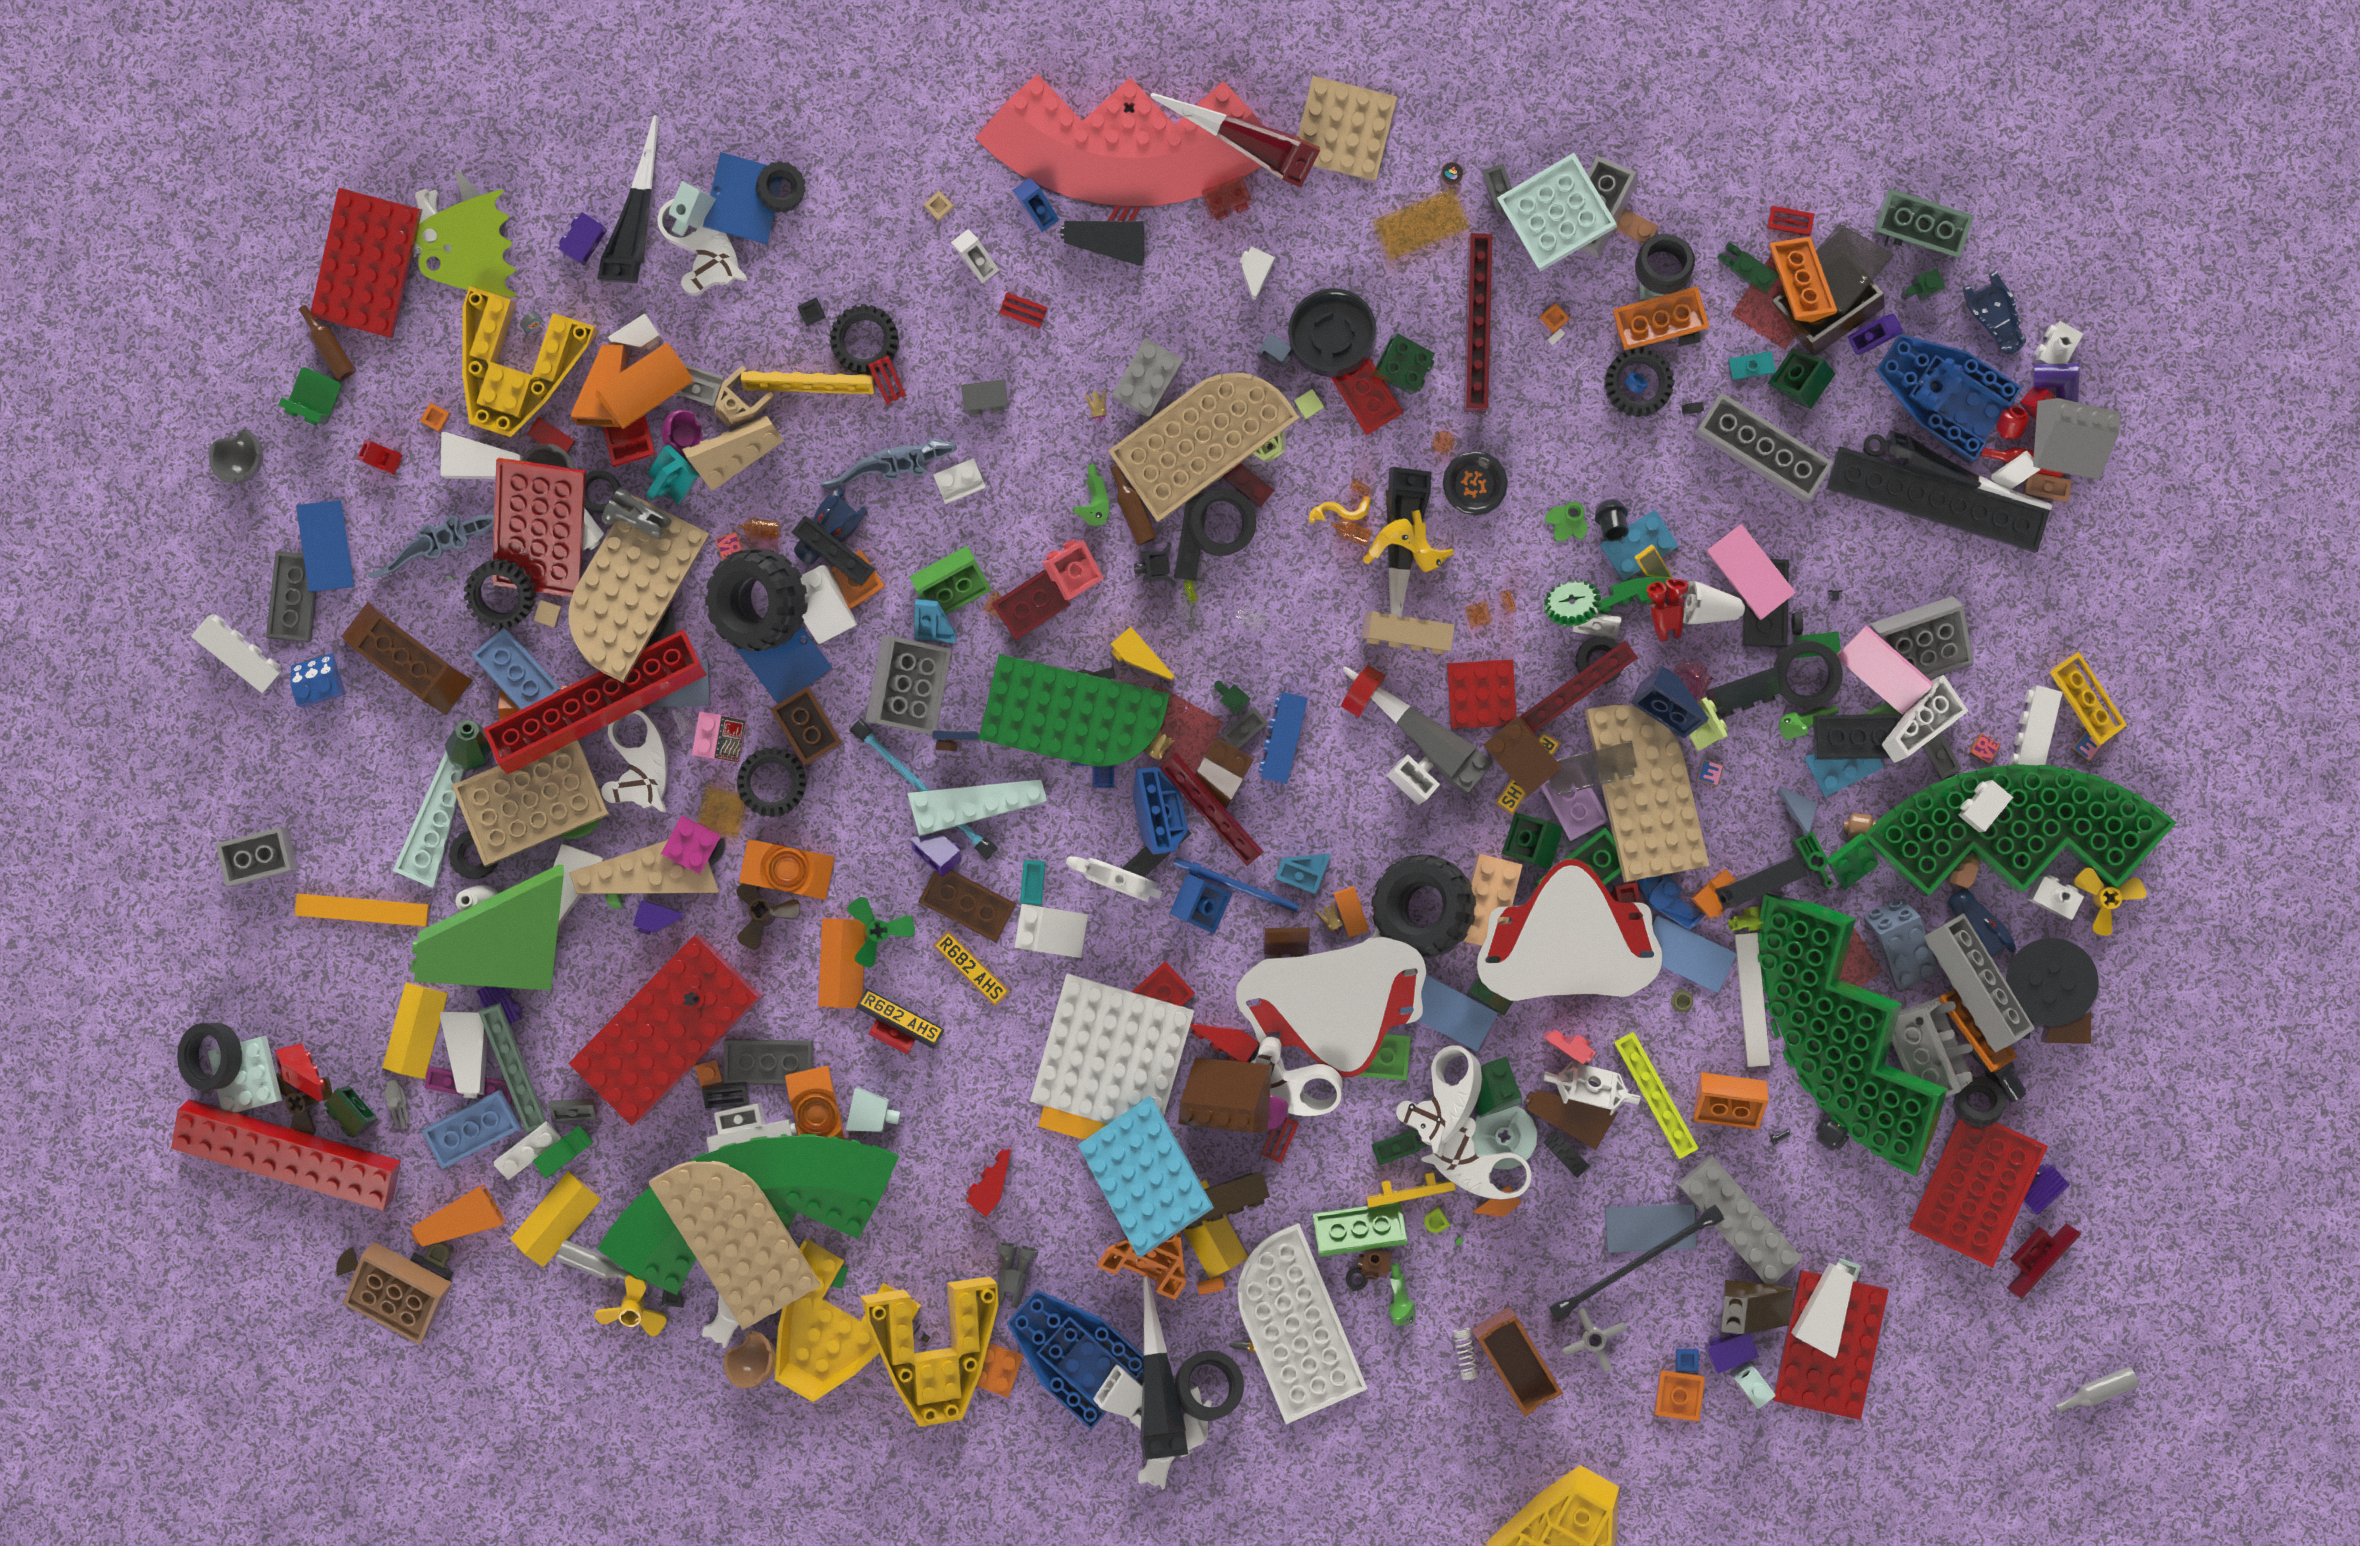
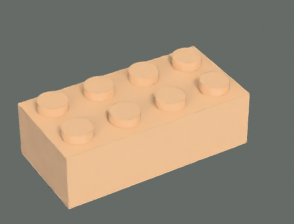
M1477 854L1470 880L1473 886L1471 887L1473 894L1476 897V906L1474 908L1475 920L1473 925L1470 926L1464 942L1483 946L1487 938L1488 921L1491 912L1498 907L1513 905L1522 864ZM1499 917L1497 922L1499 924H1508L1509 917Z

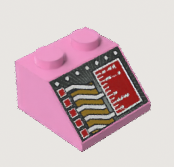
M699 711L692 755L739 763L746 720Z

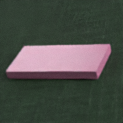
M1742 524L1706 550V553L1759 620H1762L1796 593Z
M1867 625L1837 654L1839 660L1902 715L1933 685V682Z

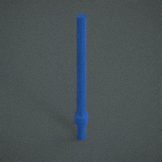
M1176 857L1173 863L1174 866L1187 870L1189 874L1196 877L1200 875L1295 913L1298 910L1299 904L1201 867L1202 864L1193 861L1191 863Z

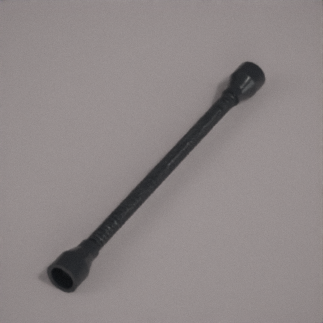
M1714 1204L1706 1209L1701 1217L1695 1220L1696 1222L1687 1226L1685 1230L1683 1229L1680 1233L1678 1232L1675 1236L1673 1235L1670 1239L1668 1238L1665 1242L1663 1241V1243L1653 1247L1651 1251L1649 1250L1646 1254L1644 1253L1641 1257L1639 1256L1636 1260L1634 1259V1261L1624 1265L1622 1269L1620 1268L1617 1272L1615 1271L1612 1275L1610 1274L1605 1279L1595 1283L1593 1287L1591 1286L1588 1290L1586 1289L1581 1294L1576 1295V1297L1572 1296L1567 1300H1561L1551 1305L1549 1309L1558 1322L1562 1321L1570 1315L1573 1309L1578 1307L1579 1303L1584 1302L1591 1295L1593 1296L1596 1292L1598 1293L1603 1288L1613 1284L1615 1280L1618 1281L1620 1277L1622 1278L1632 1272V1270L1642 1266L1644 1262L1647 1263L1649 1259L1651 1260L1661 1254V1252L1676 1245L1678 1241L1681 1242L1683 1238L1685 1239L1688 1235L1690 1236V1234L1695 1233V1231L1725 1220L1717 1205Z

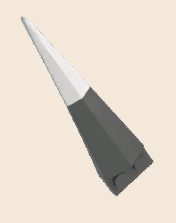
M1343 666V671L1355 681L1359 674ZM1380 687L1374 693L1372 700L1404 731L1445 779L1466 796L1493 765L1494 762L1478 751L1475 745Z

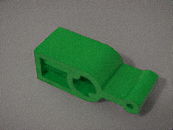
M1810 831L1807 836L1801 835L1791 840L1806 869L1817 872L1821 880V886L1824 888L1833 886V880L1828 877L1824 870L1827 865V857L1813 831ZM1812 857L1819 858L1820 864L1818 866L1811 864Z
M579 1125L532 1162L546 1179L593 1144L594 1141L584 1128Z

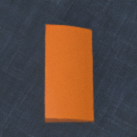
M666 342L596 388L595 396L621 428L624 429L693 383V379L673 348Z

